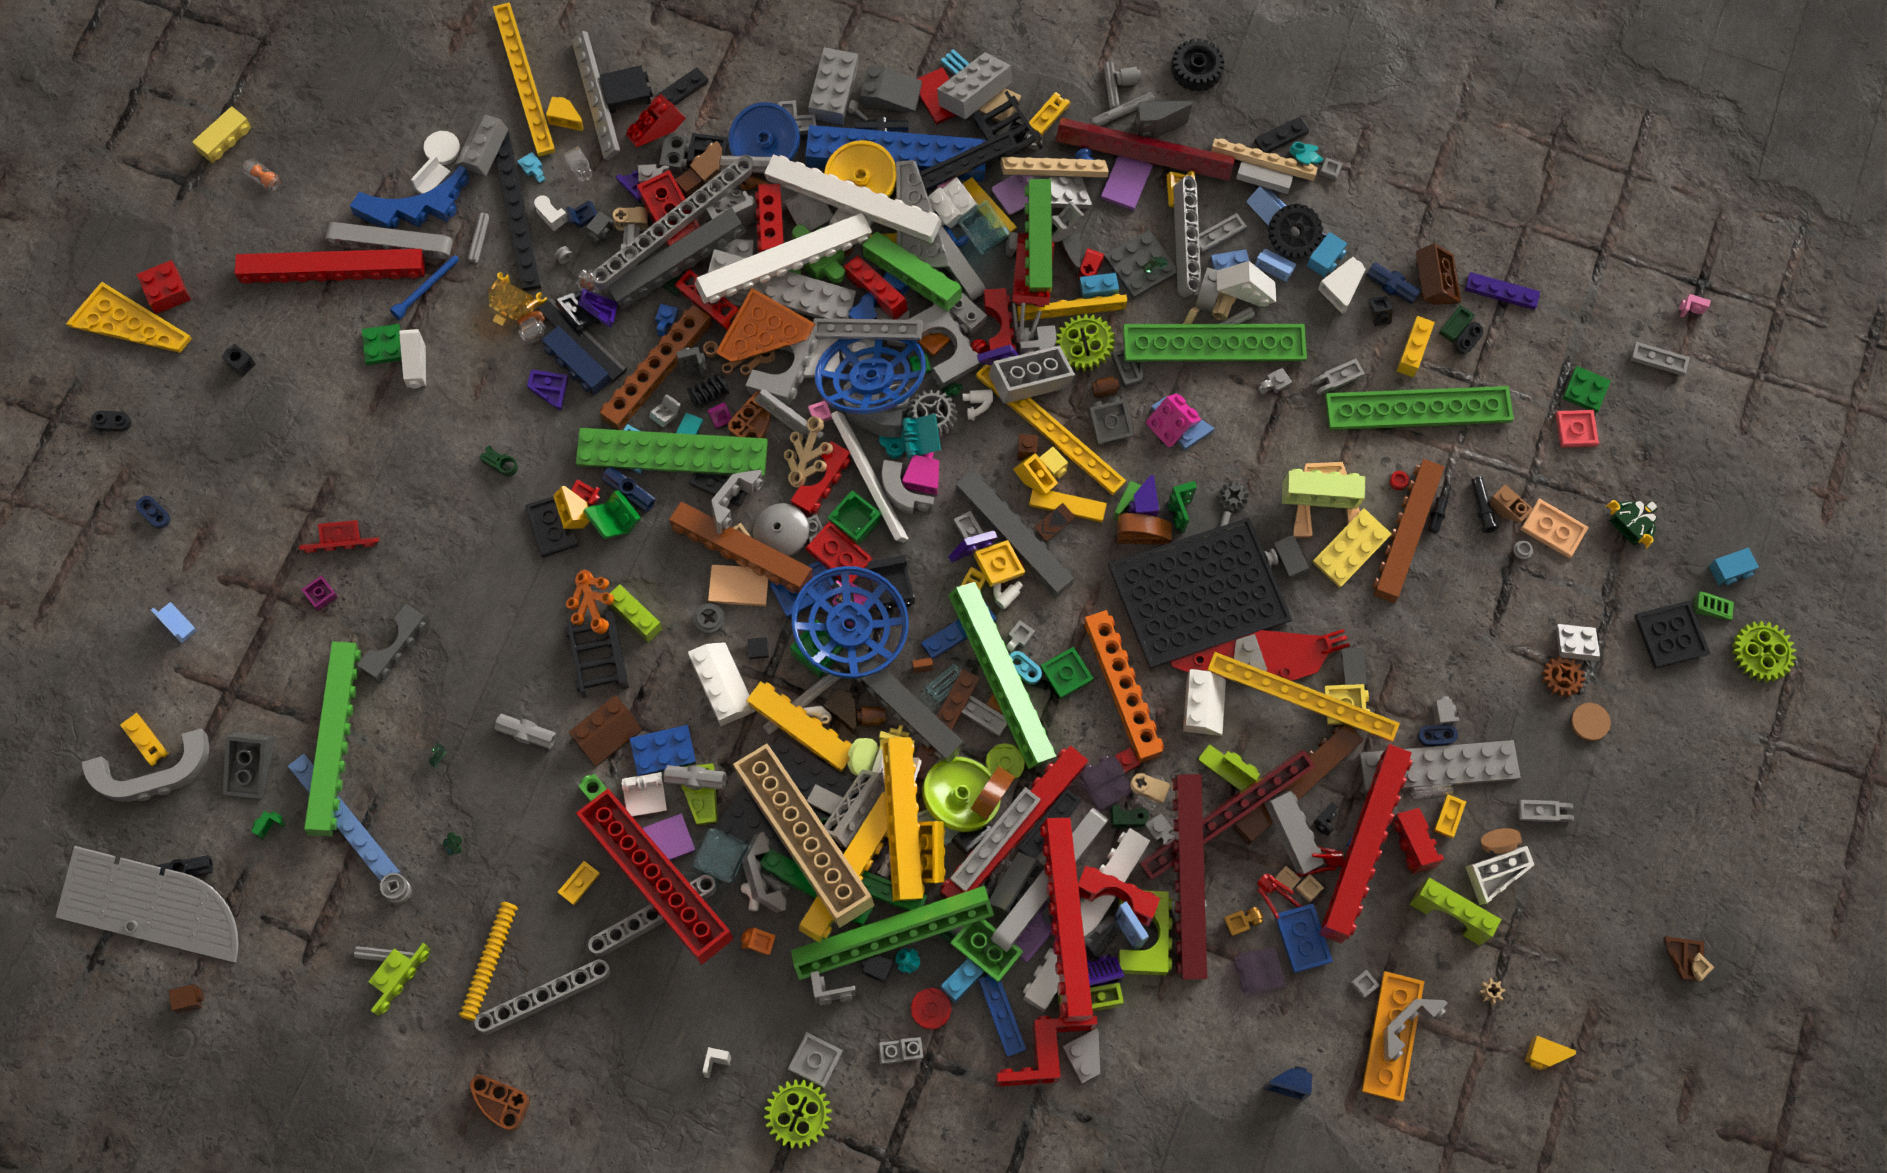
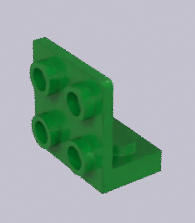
M1195 481L1174 486L1167 501L1168 509L1170 512H1173L1175 517L1173 518L1175 528L1179 529L1181 534L1185 533L1189 522L1184 506L1190 504L1197 489Z
M620 490L614 491L605 504L587 507L583 510L588 520L604 539L631 533L641 519Z

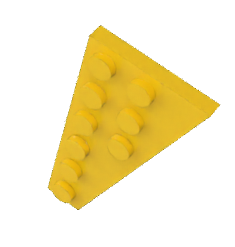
M103 282L97 286L66 323L71 328L181 353L192 340L191 336Z

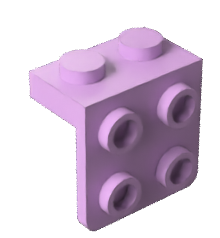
M1013 175L992 187V192L1008 215H1013L1025 209V203H1028V196H1025V185H1028L1029 179H1034L1032 175Z

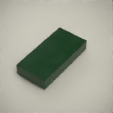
M1459 305L1442 327L1439 334L1453 343L1462 329L1472 321L1475 314Z

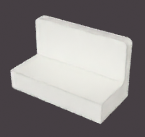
M433 155L413 176L411 182L414 190L422 194L439 186L452 174L450 170L439 164L437 156Z
M708 1047L702 1072L705 1078H710L713 1062L729 1066L731 1061L730 1053Z

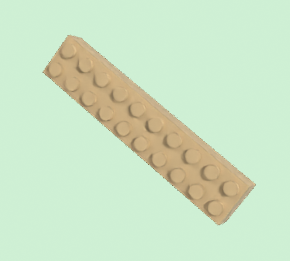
M765 744L735 762L733 765L738 777L838 927H842L874 907L872 896L769 745Z

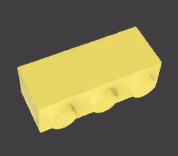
M231 106L193 141L196 150L213 164L229 148L233 147L242 136L246 135L251 126L247 118Z

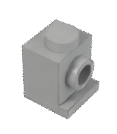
M1447 696L1437 698L1432 705L1435 725L1449 724L1455 726L1460 720L1459 717H1455L1457 711L1456 706L1452 703V699H1449Z

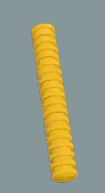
M500 903L499 914H496L495 917L497 919L493 922L495 925L491 927L490 938L486 940L488 943L484 946L486 949L482 951L483 957H480L481 962L477 964L476 975H473L474 981H471L470 984L472 986L468 988L469 994H466L467 999L463 1002L465 1005L461 1007L462 1012H459L460 1017L475 1021L476 1014H479L478 1009L482 1007L480 1004L484 1001L483 996H486L485 990H488L489 987L487 985L491 983L489 979L493 977L492 971H495L494 966L498 964L496 961L500 958L499 953H502L501 947H504L503 942L507 940L505 936L509 934L508 929H511L510 923H513L512 918L516 915L514 912L518 910L511 903Z

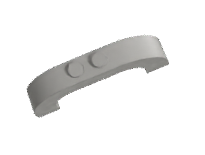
M202 728L183 733L184 754L178 764L170 769L127 781L113 780L110 774L108 761L101 756L82 762L84 775L89 784L100 794L118 802L146 801L154 795H167L172 790L191 783L202 772L209 756L208 736Z

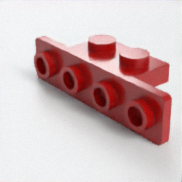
M358 520L317 524L320 543L302 544L298 547L299 550H305V553L317 552L316 548L332 551L336 550L337 546H343L344 549L356 548L355 545L363 544V547L375 546V543L380 540L379 537L360 539Z

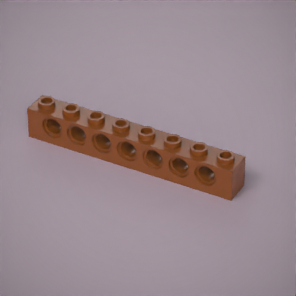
M694 304L690 309H686L682 314V318L672 325L670 332L662 336L658 346L649 351L645 361L637 365L636 371L632 376L629 375L625 379L624 385L613 393L612 399L608 403L603 404L600 409L601 419L615 430H622L678 365L676 352L683 348H692L712 325L711 316ZM688 325H693L692 328H686ZM677 338L682 339L679 342L674 341ZM664 352H671L669 355H663ZM654 365H658V366H659V367L656 368V369L651 368V367L654 366ZM641 379H648L645 382H640ZM630 392H635V393H636V394L633 395V396H629V395H628ZM618 406H624V408L620 410L616 409V407Z

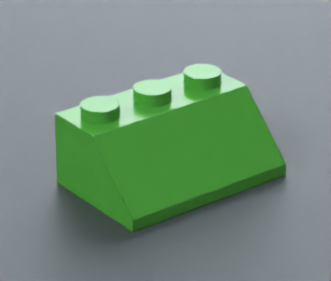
M984 919L965 925L950 944L996 982H999L1020 959L1023 950L1013 944L1006 952L992 942L990 939L997 929Z

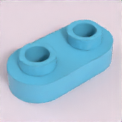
M1020 651L1012 652L1009 655L1013 662L1015 660L1020 661L1021 664H1014V667L1023 681L1027 684H1036L1040 681L1042 671L1030 658ZM1034 673L1035 677L1030 678L1028 674Z

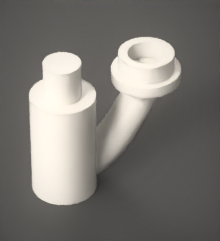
M992 389L972 390L969 394H962L963 401H970V404L982 403L975 410L974 407L967 409L968 420L974 421V417L990 407L993 402Z
M1017 581L1014 585L1010 584L1002 593L1001 584L995 585L993 594L996 604L1005 610L1020 594L1019 590L1023 587L1022 583Z

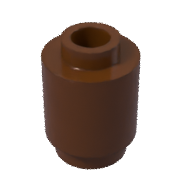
M1113 376L1098 379L1091 383L1094 397L1102 398L1115 395L1117 390H1120L1118 379H1114Z
M861 706V709L857 710V722H860L861 726H880V724H885V708H880V706Z

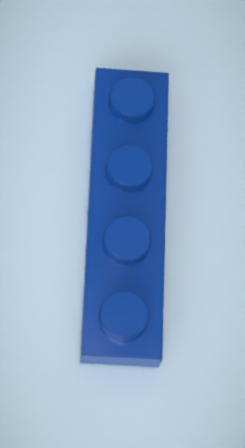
M989 608V613L993 621L995 622L996 617ZM957 620L921 642V645L933 660L968 637L960 620Z
M989 975L978 979L1006 1057L1008 1058L1026 1051L1001 980L996 982Z

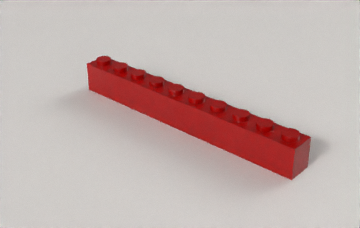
M422 249L236 254L235 276L239 283L242 282L244 284L252 282L270 283L274 281L282 283L289 281L306 282L308 280L323 282L326 280L343 281L345 279L363 280L371 278L380 280L382 278L399 279L404 277L416 279L425 277V256Z
M1071 745L1067 750L1063 748L1057 755L1058 760L1054 764L1051 762L1045 768L1044 776L1042 778L1037 777L1031 784L1033 788L1030 791L1041 799L1040 803L967 891L979 888L1087 766L1089 760ZM960 864L953 873H955L962 864ZM949 879L940 887L942 889L940 896L944 899L964 893L963 890Z
M1047 818L1043 825H1041L1040 834L1041 837H1044L1042 852L1043 856H1046L1047 862L1044 870L1049 881L1047 883V894L1050 895L1051 899L1049 914L1053 917L1051 933L1055 935L1053 952L1057 955L1055 971L1059 975L1060 981L1058 982L1057 990L1062 999L1060 1014L1063 1015L1064 1022L1089 1021L1093 1016L1071 819Z

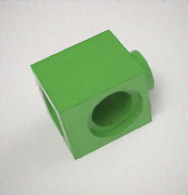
M595 774L587 775L580 781L581 784L578 785L581 792L590 802L607 789ZM591 786H598L597 792L589 793L588 791Z

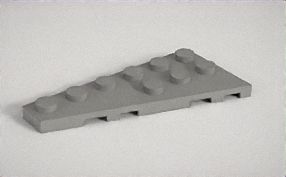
M914 160L896 162L897 199L903 201L908 206H917L924 212H933L916 162ZM897 230V244L901 245L906 251L915 254L918 259L930 264L932 268L951 267L939 230L933 243Z

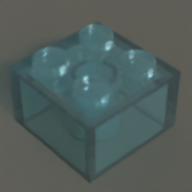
M987 199L957 221L981 255L1010 235L1009 230Z
M716 828L708 829L692 866L726 883H730L736 876L742 862L741 859L749 844Z

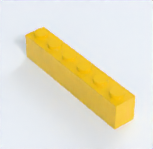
M760 681L747 698L746 704L841 773L848 764L850 758L848 751L852 744L847 740L844 742L838 738L839 735L830 728L829 730L825 729L819 719L807 716V711L801 706L795 707L790 703L791 700L786 695L781 694L780 696L777 694L771 684L767 682L764 684Z

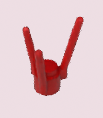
M1317 846L1322 852L1326 853H1313L1312 857L1324 858V863L1328 866L1313 869L1305 874L1296 873V875L1300 877L1324 871H1336V867H1342L1343 852Z
M1266 873L1257 882L1259 887L1257 892L1262 895L1276 919H1279L1280 916L1266 895L1267 892L1272 894L1276 890L1296 907H1302L1285 892L1287 891L1293 895L1294 891L1276 880L1272 875Z

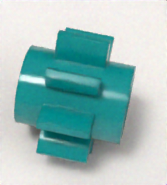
M906 947L901 949L895 957V963L898 965L897 969L909 974L916 971L921 959L917 956L918 952L913 948H910V950Z

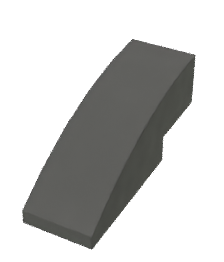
M1072 233L1067 238L1059 241V245L1069 268L1074 275H1079L1080 234Z

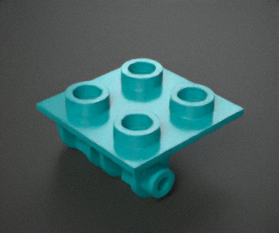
M935 413L911 420L910 418L903 419V436L907 458L941 450Z

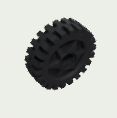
M1198 38L1196 42L1194 39H1190V42L1185 41L1183 45L1180 44L1178 46V49L1176 48L1171 64L1172 75H1174L1175 81L1178 80L1180 86L1184 84L1185 89H1188L1190 86L1191 91H1194L1195 88L1198 91H1202V88L1208 90L1209 86L1211 88L1214 87L1215 83L1217 84L1221 78L1224 68V57L1222 52H1219L1218 47L1214 48V43L1208 44V40L1201 42V39Z
M1290 204L1278 210L1272 217L1268 227V239H1270V244L1274 247V250L1280 253L1281 256L1294 259L1302 258L1312 253L1320 244L1323 236L1322 221L1312 208L1301 204ZM1292 227H1297L1299 229L1298 236H1294L1292 234Z

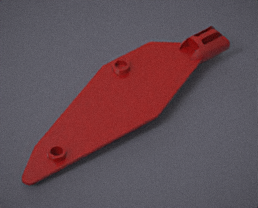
M1344 629L1323 636L1265 630L1243 636L1247 637L1255 634L1267 667L1266 672L1290 681L1317 673L1328 654L1350 647L1349 643H1345L1332 648L1333 645L1348 640L1346 635L1332 640L1329 639L1345 633ZM1237 639L1173 661L1171 665L1189 673L1190 669L1208 671L1214 652L1233 659L1235 641ZM1196 658H1201L1203 662L1198 663Z

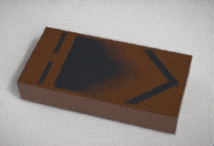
M1062 503L1034 528L1047 542L1071 522L1075 516Z

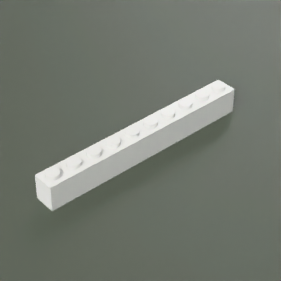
M773 154L764 173L769 182L780 184L782 187L856 215L863 213L866 219L929 243H933L941 226L940 217L933 212L927 213L917 206H908L899 199L892 200L883 193L877 194L867 187L855 186L851 181H842L833 174L826 175L817 168L810 169L803 163L789 161L787 157L782 155L776 156Z
M860 213L697 277L695 286L704 304L708 302L715 303L720 300V297L725 295L727 297L732 296L740 289H750L754 284L758 282L765 283L773 276H783L788 270H798L804 266L803 264L808 262L813 264L819 261L821 257L833 256L836 254V251L841 249L843 251L848 250L856 243L863 244L869 239L872 231L863 213Z
M1129 828L1127 833L1122 832L1117 840L1120 843L1118 848H1112L1107 856L1109 862L1106 866L1102 864L1099 869L1100 872L1115 876L1122 882H1126L1150 840ZM1104 895L1098 897L1093 902L1084 898L1080 899L1084 937L1099 925L1116 898L1115 896ZM1052 948L1048 950L1044 957L1047 960L1044 966L1039 965L1035 971L1034 976L1036 979L1034 982H1028L1023 990V993L1026 994L1023 1000L1043 1013L1057 993L1058 982H1060L1059 975L1055 971L1057 955L1054 954Z

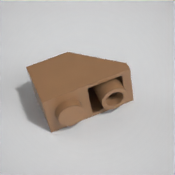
M717 141L714 144L711 143L706 147L705 152L702 155L696 156L692 160V164H690L705 183L721 172L720 159L722 147Z
M1506 484L1489 501L1490 507L1500 517L1519 523L1534 510Z

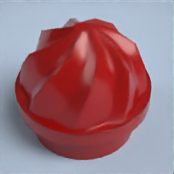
M975 339L970 344L973 352L976 351L978 354L989 350L987 342L983 339Z

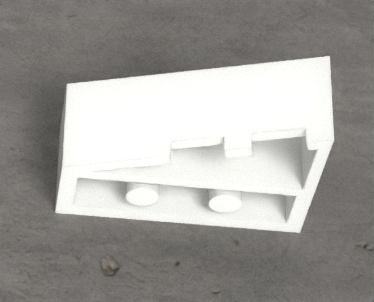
M1524 846L1466 866L1465 868L1479 905L1490 902L1498 893L1506 889L1509 884L1533 867L1534 862L1528 847Z

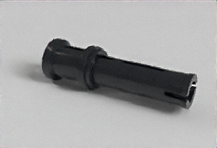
M1475 477V479L1471 480L1479 507L1478 518L1481 519L1483 525L1482 532L1492 533L1499 529V525L1496 524L1494 518L1495 510L1490 507L1483 477Z

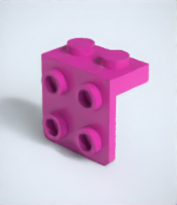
M1177 393L1167 396L1146 420L1147 426L1167 447L1174 446L1188 428L1198 425L1202 420L1198 416L1197 411L1190 408L1185 403V399Z

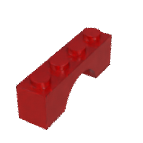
M858 255L844 266L847 279L858 289L863 287L870 292L882 310L891 319L897 320L908 311L906 298Z
M1006 288L985 289L983 294L984 312L986 315L996 319L1001 327L999 333L989 339L988 351L1010 344L1016 351L1015 344L1011 342V339H1014V330L1010 328L1009 323L1012 322V312L1008 311L1010 295L1006 294Z
M830 441V444L833 446L832 452L821 455V461H824L827 465L824 478L812 486L800 485L790 500L791 505L799 508L807 517H812L813 514L818 513L821 508L820 503L823 499L829 497L831 493L830 488L833 484L839 482L843 469L846 470L851 463L850 451Z
M1085 866L1078 882L1079 897L1093 902L1098 897L1104 895L1115 896L1123 902H1127L1139 922L1148 927L1161 899L1152 892L1138 889L1134 884L1122 882L1117 877L1106 875L1094 867Z

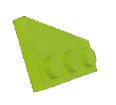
M713 764L696 765L706 770H714ZM681 785L696 824L699 826L717 823L716 789L702 788L698 790Z

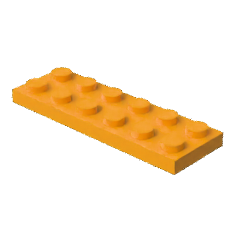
M1386 971L1383 972L1361 1092L1398 1102L1404 1101L1419 1014L1412 1021L1408 1018L1403 1023L1406 1027L1399 1034L1395 1033L1405 1044L1401 1049L1404 1053L1396 1061L1391 1059L1386 1062L1384 1059L1383 1030L1412 1001L1422 999L1425 981Z

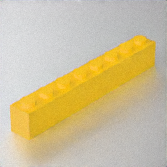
M889 737L882 741L892 896L893 901H916L923 898L925 888L921 877L923 865L920 863L922 847L918 836L920 825L917 822L919 806L915 795L917 793V784L914 781V774L916 772V766L913 763L914 744L911 737Z
M884 792L880 795L843 854L861 882L864 878L862 877L863 872L870 870L874 862L872 860L875 854L879 855L884 846L882 844L885 837L888 838L886 795ZM818 896L801 921L799 931L820 943L823 937L827 939L832 930L830 926L834 919Z

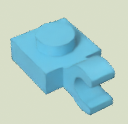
M533 152L517 161L528 177L533 175L539 183L546 180L541 170L543 168L542 163Z

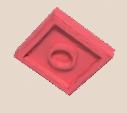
M1593 410L1557 411L1555 413L1561 448L1598 446L1599 440Z

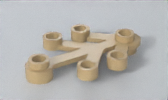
M816 416L810 417L807 421L810 433L805 447L802 445L803 435L795 431L791 433L790 440L794 443L797 453L791 449L786 450L784 453V458L788 461L791 469L788 480L796 488H799L800 485L803 486L806 483L807 477L817 471L824 472L827 467L824 461L817 460L813 466L806 469L807 463L822 454H830L833 450L832 444L823 442L820 447L812 451L818 432L824 428L823 420ZM797 454L800 459L798 466L795 461V459L797 458Z

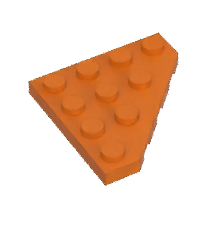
M751 288L716 353L731 362H737L807 341L816 324Z

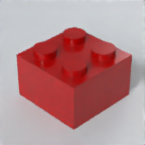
M172 260L136 274L148 303L155 314L191 300L180 273Z

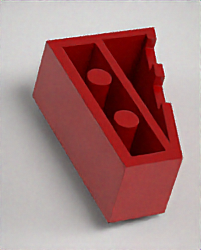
M1420 808L1395 815L1392 825L1394 831L1398 832L1400 837L1399 845L1401 850L1405 851L1408 869L1412 871V874L1436 868L1444 860V857L1436 852L1434 846L1437 843L1435 839H1430L1427 831L1429 826Z

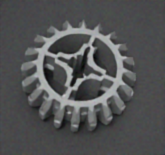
M930 389L928 394L923 390L922 396L916 394L915 399H911V405H908L907 408L909 411L907 412V417L910 420L919 418L917 411H920L923 416L934 414L935 412L938 433L941 438L942 432L948 434L949 429H953V423L957 419L955 417L957 416V410H955V403H952V398H946V393L940 395L939 390L933 393ZM940 407L945 409L947 417L943 416V413L940 412Z

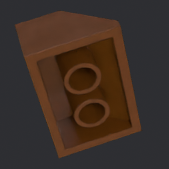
M1435 243L1417 250L1416 264L1419 269L1418 278L1421 283V296L1423 300L1432 305L1461 303L1454 254Z
M615 695L571 729L569 734L593 765L597 767L626 744L631 737H635L640 733L642 728Z

